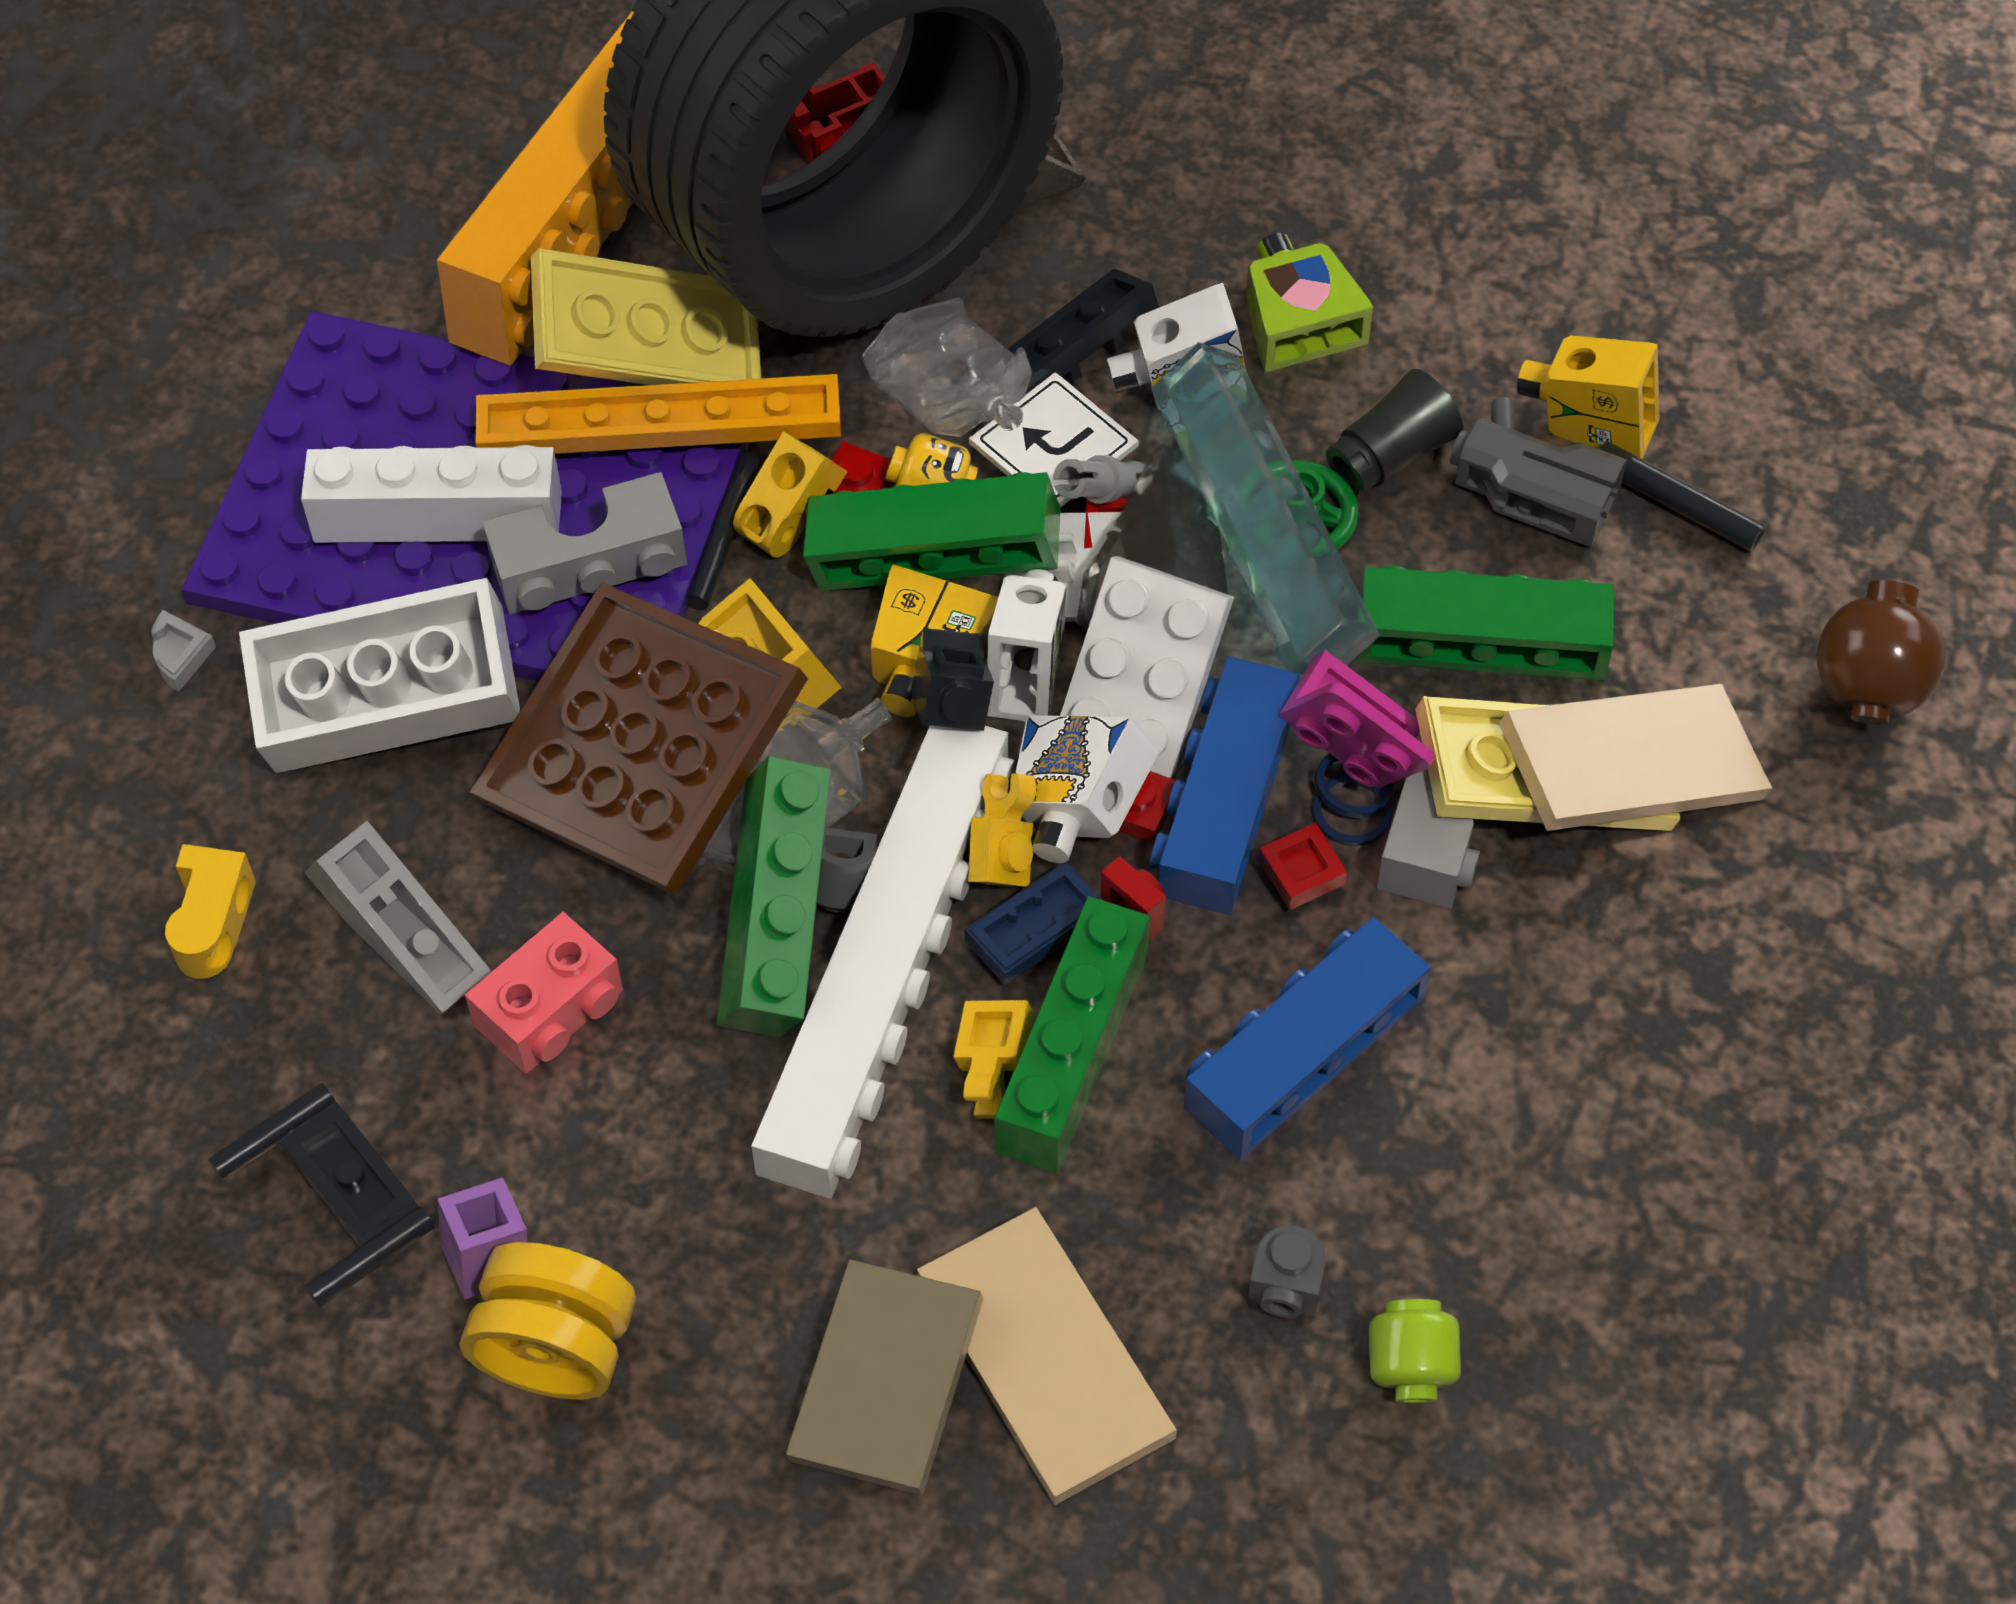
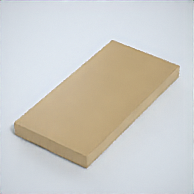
M1722 684L1510 710L1506 712L1499 722L1547 831L1760 801L1772 789Z
M1037 1207L917 1269V1276L981 1292L983 1302L966 1354V1360L1054 1505L1176 1439L1177 1429Z

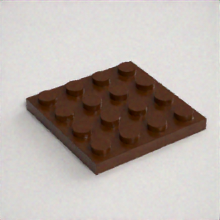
M602 582L470 793L479 802L676 896L808 678L795 665Z

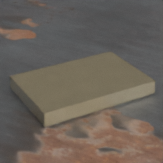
M849 1259L786 1452L789 1461L923 1496L982 1306L983 1296L981 1292Z

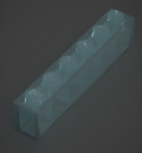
M1198 342L1151 388L1162 410V422L1174 434L1184 455V467L1200 487L1207 502L1205 505L1206 512L1222 532L1230 549L1228 551L1229 559L1244 577L1253 596L1251 600L1252 606L1260 618L1266 622L1276 643L1275 652L1280 662L1289 671L1303 675L1314 656L1327 650L1345 665H1348L1372 644L1380 634L1239 356Z

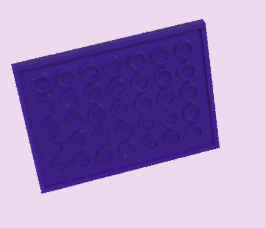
M310 311L181 589L185 602L194 606L277 624L487 578L502 604L514 676L539 682L595 593H585L553 602L543 609L525 610L509 615L490 558L487 541L314 543L301 501L307 449H332L334 447L392 449L398 446L412 448L472 446L477 448L476 395L643 386L646 384L535 369V357L519 354L513 364L509 366L451 344L445 338ZM750 442L555 454L562 490L559 533L568 536H582L597 530L604 523L607 514L602 488L662 472L682 527L687 565L673 568L660 576H645L613 585L612 587L681 617H685L688 609L686 596L741 452L747 451Z

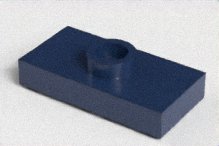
M1065 862L965 929L964 941L1001 982L1006 985L1069 942L1088 896L1099 900L1102 899L1069 863Z

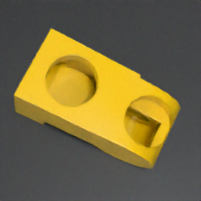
M783 431L735 513L733 521L734 530L772 557L779 558L785 555L795 545L803 531L807 519L809 496L825 495L828 488L835 492L848 471L809 445Z
M182 844L176 869L186 893L181 908L176 910L166 923L165 936L178 968L186 976L195 979H208L222 972L232 958L256 880L244 852Z

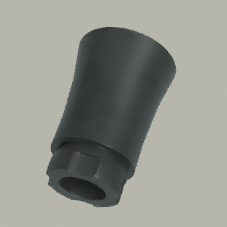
M1410 369L1380 402L1341 433V438L1326 450V459L1330 468L1348 482L1354 494L1359 495L1376 484H1384L1399 471L1424 455L1457 439L1459 433L1463 430L1462 418L1454 401L1436 379L1423 370Z

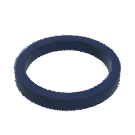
M1330 753L1321 760L1315 774V788L1318 796L1327 807L1340 815L1350 818H1368L1384 810V807L1392 797L1394 782L1384 786L1385 793L1376 803L1362 807L1351 806L1335 798L1325 783L1324 774L1326 769L1339 760Z
M1341 775L1326 782L1330 792L1342 786L1354 785L1370 790L1379 800L1385 793L1383 787L1377 789L1376 787L1363 785L1352 779L1349 775ZM1318 793L1314 798V821L1324 836L1338 844L1345 846L1370 844L1378 840L1390 826L1393 812L1391 799L1384 807V817L1377 828L1369 833L1353 836L1342 834L1331 828L1322 815L1321 805L1323 801L1318 796Z

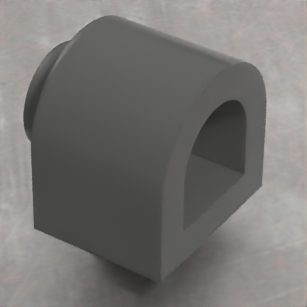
M824 827L816 901L820 907L833 912H844L853 908L876 854L877 834ZM844 853L850 858H840L833 854Z
M1296 1225L1279 1226L1269 1231L1261 1239L1257 1248L1247 1303L1260 1305L1265 1312L1277 1317L1295 1318L1300 1314L1315 1317L1326 1261L1325 1250L1319 1238L1308 1229Z

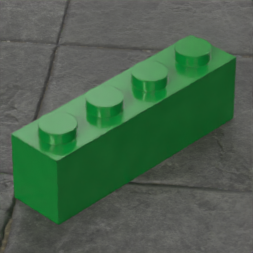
M1020 472L1003 477L974 480L962 478L945 483L916 486L897 485L887 489L858 492L839 491L829 495L809 496L803 557L820 591L886 585L889 571L893 564L939 579L1025 572L1034 569L1058 568L1061 508L1047 472L1033 474Z
M1400 566L1364 568L1359 610L1357 663L1603 681L1606 679L1613 650L1614 584L1593 583L1585 579H1572L1569 581L1533 579L1519 574L1506 577L1477 575L1460 570L1445 572L1407 570Z
M768 756L749 775L745 782L717 1026L781 1037L804 1019L831 772L829 768Z
M1090 896L1087 897L995 1115V1154L1057 1175L1059 1174L1148 956L1149 915Z

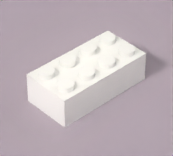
M487 578L239 632L256 749L275 773L514 722L520 713L503 608Z

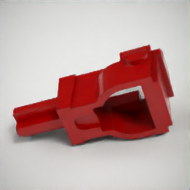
M875 62L860 67L858 71L823 86H812L792 113L785 126V132L808 164L830 148L853 125L875 96L885 79L884 74ZM828 116L829 126L825 128L819 120L810 123L811 120Z

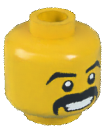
M920 433L912 439L908 449L896 445L885 480L896 483L895 486L945 483L962 478L974 480L978 467L970 465L971 456L965 447L927 433Z

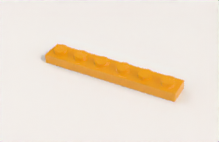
M837 374L476 395L477 448H514L520 445H531L535 447H553L554 453L558 454L776 441L783 431L797 439L841 437Z

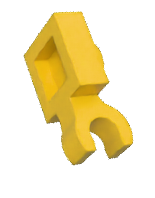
M1011 773V787L1008 794L1009 780L1007 776L985 775L982 785L985 815L984 817H972L968 882L1005 887H1028L1030 885L1031 862L1033 858V823L1023 822L1021 817L1032 805L1035 798L1036 782L1034 776Z
M1028 1000L965 1001L954 1059L961 1071H969L964 1085V1099L966 1101H976L974 1109L976 1119L995 1118L1006 1092L1005 1071L1015 1070L1032 1030L1035 1014Z

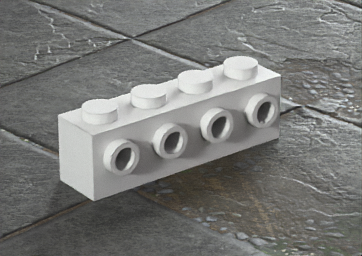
M520 445L514 448H475L472 446L412 448L398 446L392 449H352L349 447H334L332 449H307L301 501L314 543L486 541L482 521L540 505L543 506L551 527L559 532L562 490L553 447H535L531 445Z

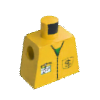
M1571 335L1563 339L1552 365L1531 360L1524 361L1518 376L1517 393L1518 395L1547 401L1548 430L1554 436L1575 443L1581 442L1600 449L1606 441H1609L1643 459L1659 422L1658 344Z
M893 564L889 571L871 642L872 676L878 682L887 685L881 697L883 706L898 716L912 717L915 715L917 709L911 695V687L923 628L985 634L984 658L986 660L988 658V633L998 597Z

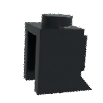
M923 628L911 687V695L922 725L984 731L994 680L984 658L985 634Z

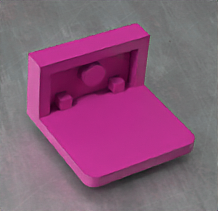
M1327 650L1314 656L1279 713V716L1294 726V733L1301 741L1311 747L1325 749L1344 764V771L1352 779L1366 786L1376 787L1377 789L1429 769L1435 759L1434 752L1416 739L1420 732L1417 718Z

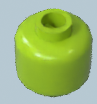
M1403 1299L1386 1302V1312L1375 1316L1369 1324L1371 1378L1377 1385L1383 1388L1395 1389L1396 1402L1430 1403L1438 1401L1437 1388L1451 1386L1461 1376L1460 1328L1457 1319L1452 1314L1441 1311V1302L1437 1300Z

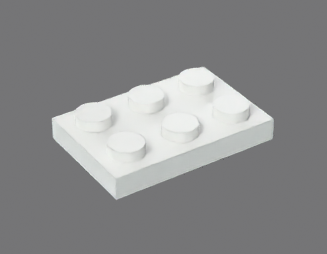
M1119 556L1111 557L1060 716L1131 717L1159 751L1150 771L1168 778L1175 776L1234 597Z

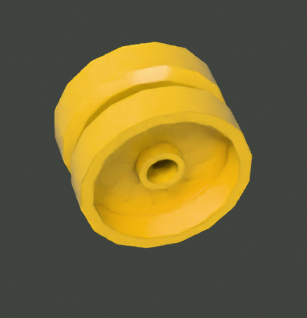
M512 1242L496 1246L488 1257L479 1284V1290L485 1302L476 1304L471 1310L459 1343L463 1356L480 1371L500 1382L527 1392L560 1399L585 1400L600 1397L609 1389L619 1357L616 1344L612 1340L619 1339L627 1331L636 1302L634 1287L619 1272L596 1259L569 1249L542 1243Z

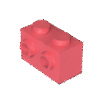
M563 911L465 994L473 1026L527 1074L541 1061L548 1062L557 1057L567 1046L570 1036L588 1020L604 1016L616 1003L619 994L623 991L617 959Z

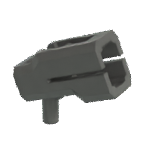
M1505 397L1495 399L1492 402L1491 421L1479 418L1471 433L1461 430L1449 460L1450 464L1458 467L1455 484L1486 495L1495 512L1589 547L1594 545L1604 525V521L1616 500L1627 459L1581 442L1562 448L1516 431L1515 402Z

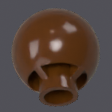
M1891 580L1870 581L1866 597L1851 601L1841 607L1829 619L1820 635L1816 654L1820 679L1833 700L1841 707L1851 710L1850 718L1854 721L1870 725H1888L1890 717L1904 716L1922 706L1933 695L1940 684L1946 664L1944 639L1932 616L1916 608L1919 589L1912 585Z

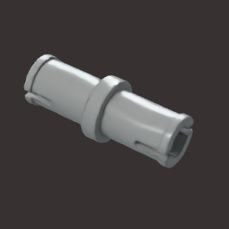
M1095 455L1087 461L1065 459L1057 465L1053 474V480H1068L1069 483L1054 486L1060 496L1066 499L1086 497L1093 503H1112L1118 498H1141L1149 491L1151 479H1137L1136 475L1150 473L1144 463L1139 461L1119 462L1118 459L1110 455Z

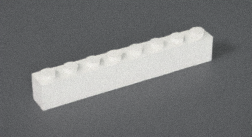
M929 726L751 1145L757 1176L832 1199L840 1177L849 1179L852 1176L861 1150V1140L856 1139L863 1120L873 1121L879 1111L885 1088L884 1083L879 1081L887 1063L896 1065L901 1057L907 1037V1027L903 1026L905 1017L910 1007L919 1009L922 1005L930 979V972L925 970L932 952L939 955L942 954L952 925V918L947 916L954 899L964 900L971 882H968L972 817H984L985 801L982 795L985 775L1007 776L1009 780L1008 791L1010 789L1011 773H1015L1016 760L1008 758V732L985 726L984 731Z

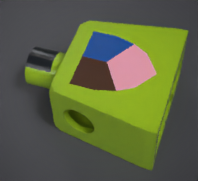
M1284 233L1271 234L1259 242L1256 252L1260 259L1253 261L1248 266L1246 304L1261 365L1265 373L1369 344L1373 306L1328 245L1317 243L1294 250L1288 236Z

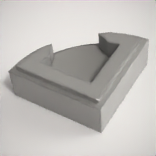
M164 610L158 615L153 625L152 654L155 664L165 682L179 692L215 650L214 639L207 632Z

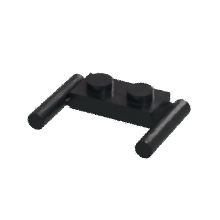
M320 1083L208 1159L216 1174L222 1181H225L281 1143L285 1147L290 1159L357 1243L358 1249L305 1285L307 1292L319 1308L435 1229L432 1220L424 1209L415 1202L414 1198L342 1107L336 1102L331 1092L323 1083Z

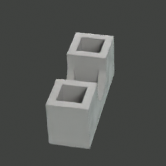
M662 472L602 488L607 517L597 530L586 535L568 536L557 532L549 524L542 505L482 521L490 558L509 615L525 610L543 609L553 602L585 593H595L602 582L613 586L645 576H660L673 568L687 565L682 527Z

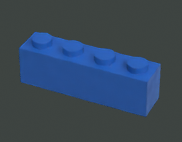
M1227 656L1220 679L1212 677L1208 679L1201 704V714L1208 715L1203 730L1193 728L1184 757V765L1191 766L1186 782L1176 779L1168 803L1167 817L1174 818L1169 834L1158 833L1150 859V869L1159 872L1158 882L1164 890L1166 899L1232 916L1291 728V724L1279 716V713L1300 681L1299 673Z
M1374 916L1356 932L1352 929L1343 931L1328 947L1325 959L1310 972L1303 968L1293 974L1282 987L1279 998L1265 1011L1259 1008L1252 1010L1239 1022L1233 1032V1038L1217 1052L1213 1049L1203 1052L1191 1064L1185 1075L1184 1109L1241 1161L1425 998L1431 966Z

